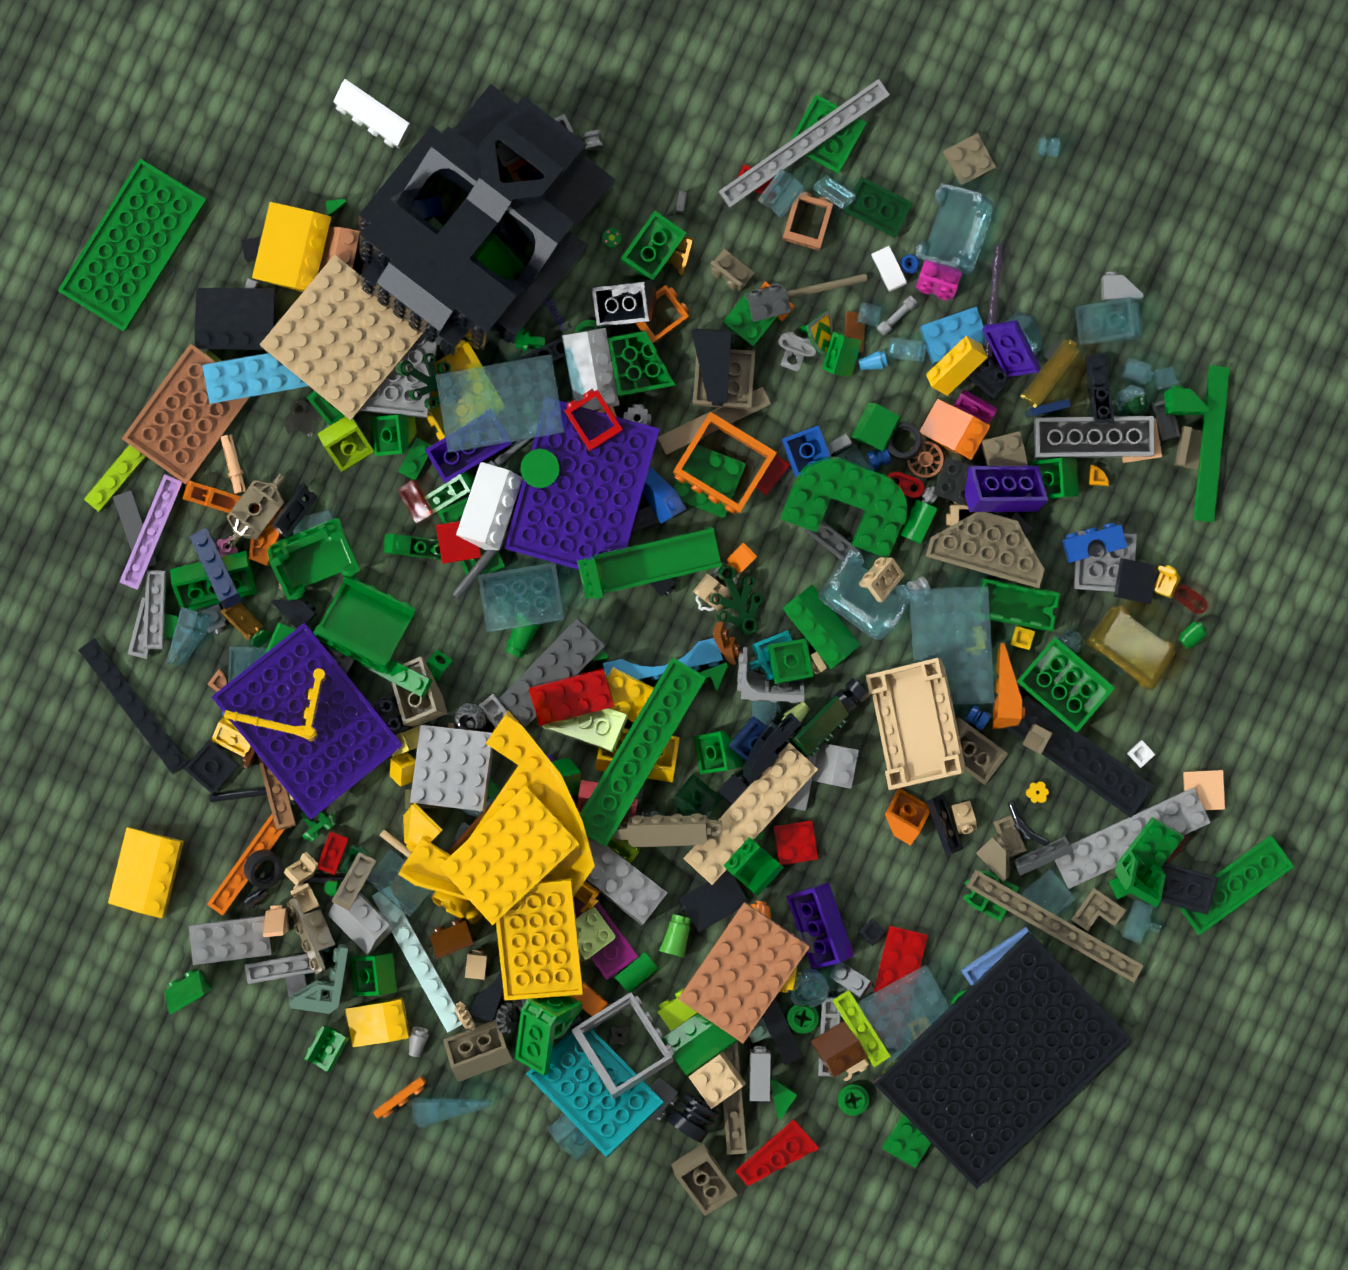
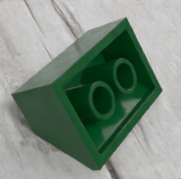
M837 696L831 698L789 740L804 757L809 755L813 757L821 749L819 745L823 741L825 743L834 736L832 731L836 727L840 729L847 722L845 718L849 713Z

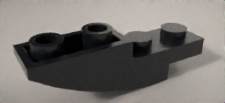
M1106 355L1086 356L1087 388L1094 424L1114 423Z
M792 713L778 726L771 722L753 745L743 771V776L751 784L758 780L762 773L776 762L779 756L775 753V750L782 747L785 740L791 734L798 731L802 723Z

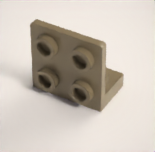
M723 249L715 261L712 260L710 262L711 274L718 279L722 277L726 280V285L733 291L737 289L740 292L754 275L751 269L725 249Z

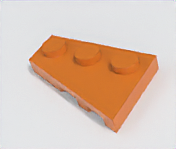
M254 504L253 514L259 511L260 507L258 504ZM279 509L260 534V540L250 539L249 559L266 566L270 565L268 548L278 542L281 534L271 524L283 509Z

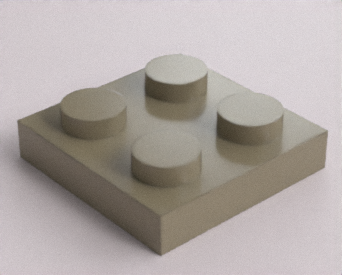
M978 133L943 151L960 186L996 168Z

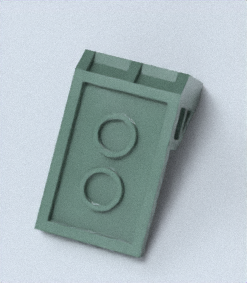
M338 944V948L333 950L332 960L335 962L334 968L331 967L329 979L332 982L315 980L292 994L289 999L290 1008L330 1014L339 1007L348 952L346 945ZM327 991V995H322V993Z

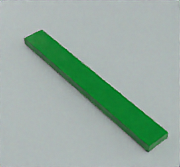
M1210 365L1208 369L1205 404L1209 407V412L1204 414L1193 521L1214 523L1229 367Z

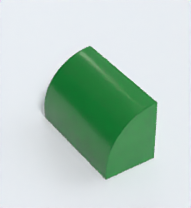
M914 500L907 515L905 525L902 526L899 535L920 545L937 508L922 501Z
M644 951L615 975V978L628 993H632L660 968L648 953Z

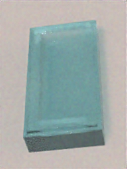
M827 175L813 186V190L842 209L853 202L856 197L854 193Z

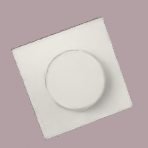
M1142 740L1127 752L1140 768L1155 755Z

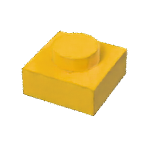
M1015 626L1010 645L1030 650L1035 631Z

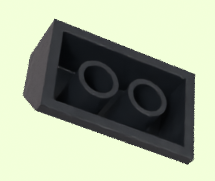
M654 280L601 285L592 288L597 327L651 321L657 300Z

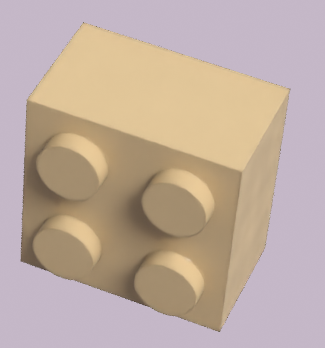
M724 1052L689 1076V1079L711 1109L746 1084Z

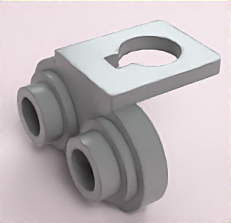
M786 332L779 338V345L786 349L781 362L783 367L799 371L804 356L811 357L816 353L809 338L798 337L793 332ZM792 354L796 355L798 363L790 364L787 358L791 357Z

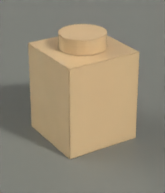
M472 950V953L467 954L465 978L485 979L488 955L484 954V951Z

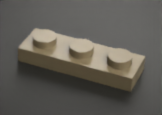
M359 852L332 902L350 911L374 868L376 860Z

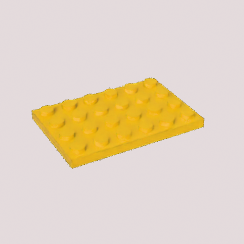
M525 786L444 861L439 868L482 915L494 925L580 843L538 797Z
M572 880L540 881L496 922L505 1000L583 994Z

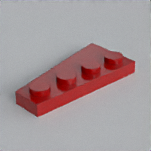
M792 1119L740 1165L735 1172L749 1186L820 1148L801 1126Z

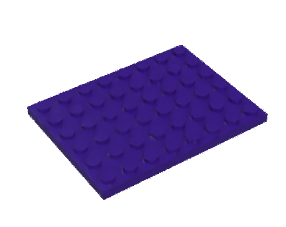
M546 397L532 450L544 449L553 453L559 461V476L553 484L544 488L533 487L523 479L504 549L579 569L578 560L628 546L660 429L616 417L624 430L597 448L589 451L564 412L567 409L566 405L569 403ZM583 407L572 412L589 441L614 426L605 413Z
M303 623L211 696V698L223 713L227 710L291 726H305L307 720L304 719L305 708H309L311 701L308 700L309 689L313 688L315 682L313 672L316 669H322L325 672L326 679L322 682L313 726L317 732V739L315 741H308L295 734L229 719L311 820L403 745L307 625Z

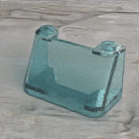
M941 183L935 192V199L940 207L928 241L923 240L917 245L915 257L962 272L964 275H970L988 228L994 205L982 193Z
M850 549L822 587L818 598L874 639L880 640L894 629L914 593L904 585H896L883 602H877L868 588L860 587L859 582L868 570L862 567L864 563L862 555Z

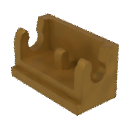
M241 602L227 609L224 608L221 611L247 640H251L257 632L264 628Z

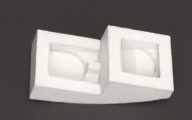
M889 246L871 254L889 292L907 284Z

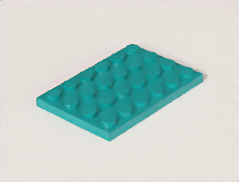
M593 1029L584 1034V1037L616 1088L637 1075ZM573 1033L567 1034L552 1049L550 1071L547 1075L544 1076L532 1068L526 1073L536 1086L606 1158L617 1150L664 1104L644 1081L613 1099Z

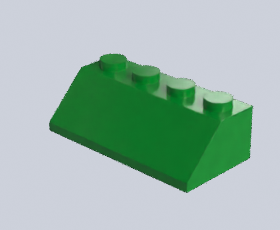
M242 551L222 556V560L241 598L258 594L247 552ZM201 562L170 569L171 584L182 612L220 603Z
M810 585L782 608L829 669H832L860 646L813 585Z
M699 1013L662 1039L665 1046L669 1044L674 1052L673 1058L686 1076L739 1041Z

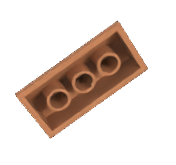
M329 227L318 274L334 254L355 271L361 232L341 227Z

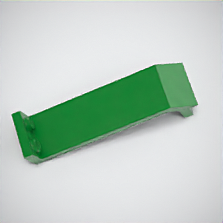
M711 526L704 527L700 531L596 554L578 560L586 599L603 598V594L721 567L722 563L720 561L714 528Z

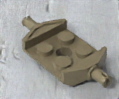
M279 474L273 483L253 481L227 515L234 533L227 544L234 548L242 537L253 540L261 539L259 537L279 509L286 505L278 491V487L286 479ZM258 504L260 507L259 511L255 514L250 513L251 506Z

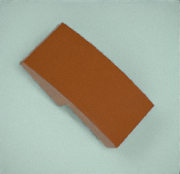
M716 622L713 630L714 640L723 656L731 664H736L739 653H741L740 645H737L735 637H729V631L725 629L724 622Z

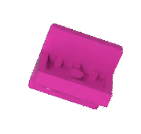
M925 260L916 288L924 294L932 293L937 295L939 299L952 300L957 291L962 272Z

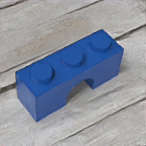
M1114 522L1104 525L1105 529L1097 531L1095 527L1085 530L1086 534L1078 536L1077 532L1066 535L1067 539L1062 540L1068 563L1089 558L1088 545L1093 540L1100 541L1104 545L1106 553L1127 548L1122 526H1116Z

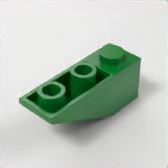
M385 534L383 553L442 560L439 541L436 539Z

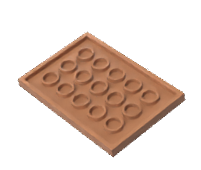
M191 343L121 438L185 484L188 483L249 398L245 397L210 404L202 365L215 363L216 361Z
M744 901L678 1000L741 1043H744L810 946Z

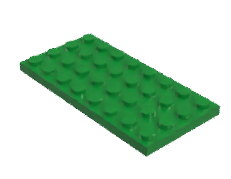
M139 159L58 291L123 332H126L207 200L152 165Z

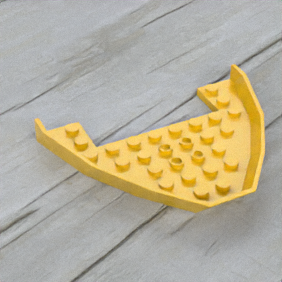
M508 710L486 744L518 766L471 836L523 787L527 786L580 843L541 880L571 879L574 897L595 867L583 821L560 772ZM422 837L401 867L398 875L416 886L469 900L439 868L451 855Z

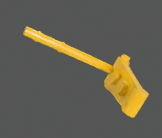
M316 669L313 672L315 682L313 688H310L308 693V700L311 701L309 708H305L304 719H307L305 726H291L225 710L224 718L295 734L308 741H315L317 739V732L313 726L322 682L326 679V674L322 669Z

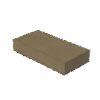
M1011 814L993 822L998 836L1003 837L1008 843L1010 858L1027 851L1019 831L1013 826L1015 822Z

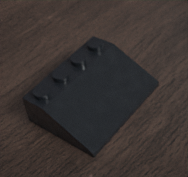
M196 288V348L265 350L260 346V343L276 325L275 288Z

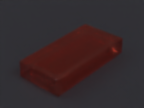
M415 479L397 489L416 523L433 514Z

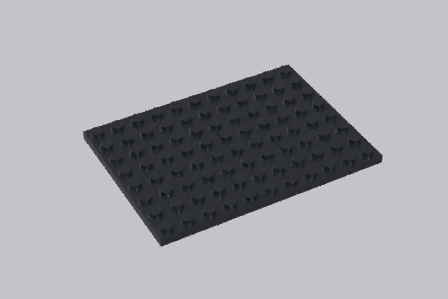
M1028 931L872 1082L958 1171L978 1189L1121 1052L1132 1039Z

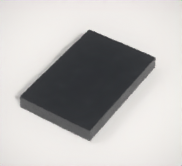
M1165 862L1161 867L1166 875L1161 903L1208 916L1219 878Z
M728 870L713 885L706 882L679 898L698 932L740 909L744 901L749 903L735 877Z

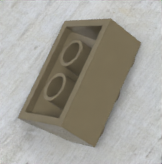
M496 1020L477 1026L472 1031L467 1030L443 1039L451 1069L458 1082L513 1062L505 1035L499 1031Z

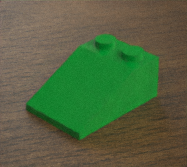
M654 211L622 256L621 262L645 279L654 280L655 282L687 233Z
M192 969L184 974L185 979L180 982L178 979H175L167 984L169 988L164 990L170 1015L212 990L201 969L197 972L195 969Z

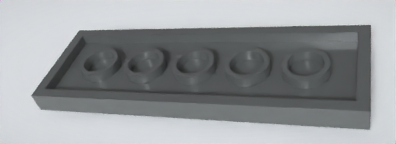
M578 617L498 700L526 727L536 717L529 687L577 675L606 644Z

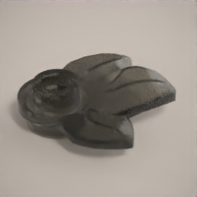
M296 399L290 405V413L285 418V427L289 434L299 429L303 434L312 436L315 430V421H319L323 417L313 405H308L305 400ZM299 405L303 406V411L300 413L296 411Z

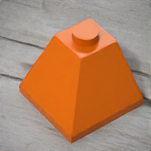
M899 788L885 816L893 835L911 846L921 832L930 811L928 804Z

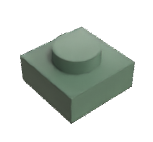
M763 1017L749 1034L752 1043L770 1036Z

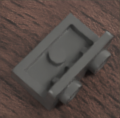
M772 284L769 288L762 290L754 289L750 293L745 294L753 322L791 312L787 290L782 284Z

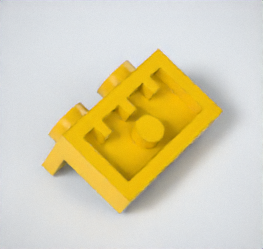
M223 716L218 722L211 741L244 757L246 752H249L252 747L232 722Z

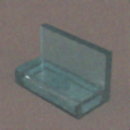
M780 169L758 200L761 204L771 208L782 219L805 187L794 175Z

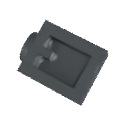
M220 604L201 611L208 627V632H214L215 635L224 632L225 627L229 625L226 617L221 613Z

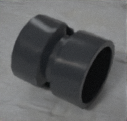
M854 678L845 684V689H840L834 695L840 699L849 714L858 708V703H863L870 697L868 692Z

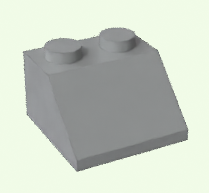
M821 743L819 745L821 749L817 752L815 767L818 770L813 774L812 781L851 789L859 750Z

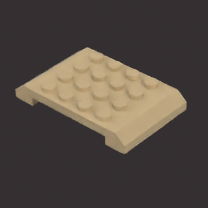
M934 658L866 675L869 694L873 696L887 766L885 774L888 789L895 790L964 774L965 762L946 669L941 658Z

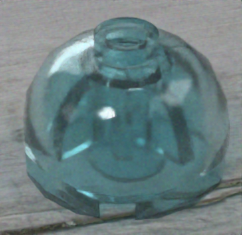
M805 969L796 973L793 990H790L791 999L794 1004L800 1007H804V1005H810V1007L820 1005L828 997V982L824 975L817 970Z

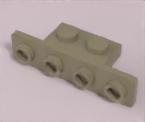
M292 898L287 902V912L293 918L295 931L300 935L302 948L307 952L310 959L311 969L315 971L316 975L320 974L325 970V966L319 952L333 947L335 942L321 909L303 915L297 898Z

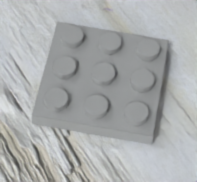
M1077 531L1078 536L1086 534L1085 531ZM1124 533L1127 548L1108 553L1105 552L1104 545L1100 541H1091L1088 545L1089 558L1075 561L1074 589L1115 592L1120 558L1135 561L1137 534Z

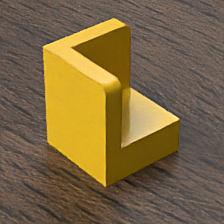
M408 752L394 756L390 760V777L400 787L413 782L416 760Z

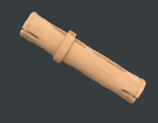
M232 434L222 436L220 440L229 470L228 477L231 478L234 494L243 493L246 491L242 477L244 473L240 469Z

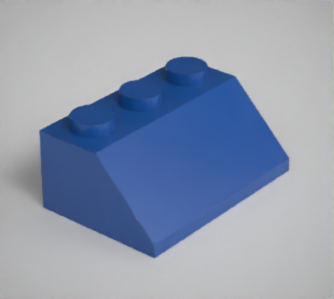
M819 425L781 440L795 479L809 463L812 464L815 461L821 460V458L830 457Z

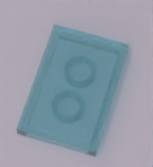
M390 849L371 871L366 881L410 917L432 890L416 886L398 875L405 861Z

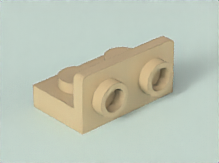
M880 557L874 562L873 567L864 574L859 585L860 587L868 588L877 602H883L905 574L893 558Z

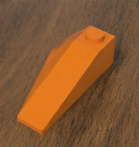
M1000 643L997 649L996 675H999V678L996 679L994 689L998 697H996L995 704H993L992 729L1019 725L1021 719L1025 717V707H1022V698L1005 644Z

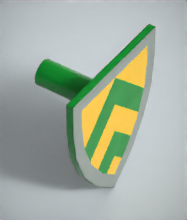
M826 309L809 324L801 325L800 327L801 333H808L814 349L824 357H826L833 334L829 309Z

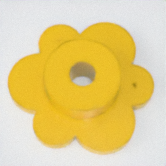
M1044 782L1031 783L1030 788L1026 791V795L1031 798L1033 803L1037 801L1044 803L1049 791L1045 788Z

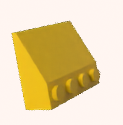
M270 202L252 278L304 292L318 275L331 217L313 211Z
M127 827L108 903L145 915L164 918L184 841Z

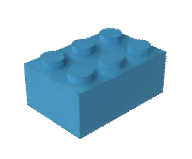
M977 307L927 323L919 328L932 365L938 363L965 336L979 342L983 347L989 344L982 331L983 324Z

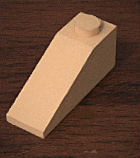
M282 905L270 906L271 909L265 913L263 937L286 934L290 931L287 908H282Z

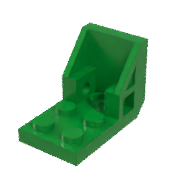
M1151 817L1117 862L1115 873L1125 890L1157 907L1161 902L1166 876L1161 867L1184 839L1183 834Z
M571 996L528 999L521 1009L515 1059L544 1076L547 1075L550 1071L553 1041L565 1034L582 1010L583 1003Z

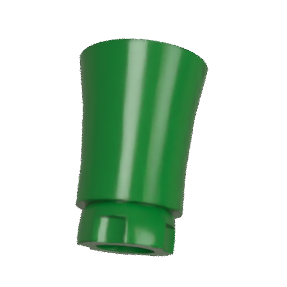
M517 613L505 651L523 658L525 651L527 652L534 635L542 623Z

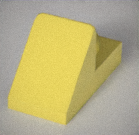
M420 726L395 735L403 746L395 751L392 757L417 748Z

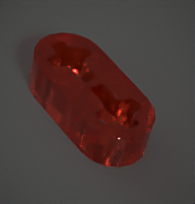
M1178 585L1173 594L1176 601L1192 613L1201 614L1206 611L1207 601L1187 585ZM1185 588V594L1188 595L1190 598H1179L1178 596L1180 593L1178 592V590H1183ZM1193 599L1196 602L1201 600L1202 609L1195 610V604L1191 600Z

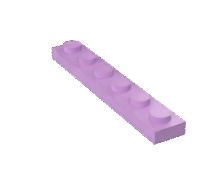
M164 474L119 583L138 590L183 483L182 481Z

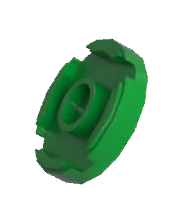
M536 449L525 455L521 462L520 471L527 484L536 488H544L556 481L559 476L560 466L558 459L553 453L544 449Z

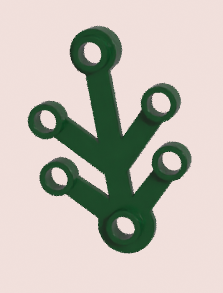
M432 353L424 354L422 357L429 376L415 369L408 360L397 363L396 372L399 376L410 375L426 384V386L419 389L410 390L409 397L411 400H420L423 395L435 390L442 394L437 397L426 398L424 405L427 409H435L442 402L455 404L460 400L461 392L456 385L452 384L449 375L451 365L448 362H441L437 366L438 372L442 375L444 385L439 381L434 366L436 357Z
M723 565L718 570V576L721 580L725 581L732 600L722 597L719 593H712L709 596V601L715 605L720 604L737 610L740 618L730 615L728 611L720 610L717 613V619L721 622H730L738 625L740 632L750 635L757 629L755 615L763 597L756 592L752 593L749 597L751 588L755 585V578L750 575L743 577L742 584L744 586L741 595H739L733 581L735 569L732 566ZM726 569L727 574L723 576V571ZM748 578L751 579V583L749 585L747 584ZM717 595L718 600L714 602V597ZM757 595L758 600L755 602L754 597ZM748 597H749V600H750V602H751V606H750L749 611H748V613H747V611H746V609H745V605H746L747 600H748ZM725 613V618L722 620L721 615ZM748 621L749 626L745 628V623Z

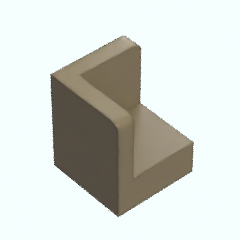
M1033 724L1023 741V745L1041 754L1052 733Z

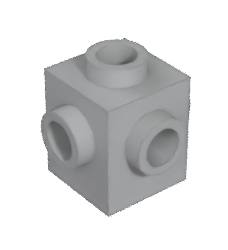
M632 405V408H628V412H624L623 419L634 421V417L639 416L641 420L637 423L651 425V414H648V409H644V405Z

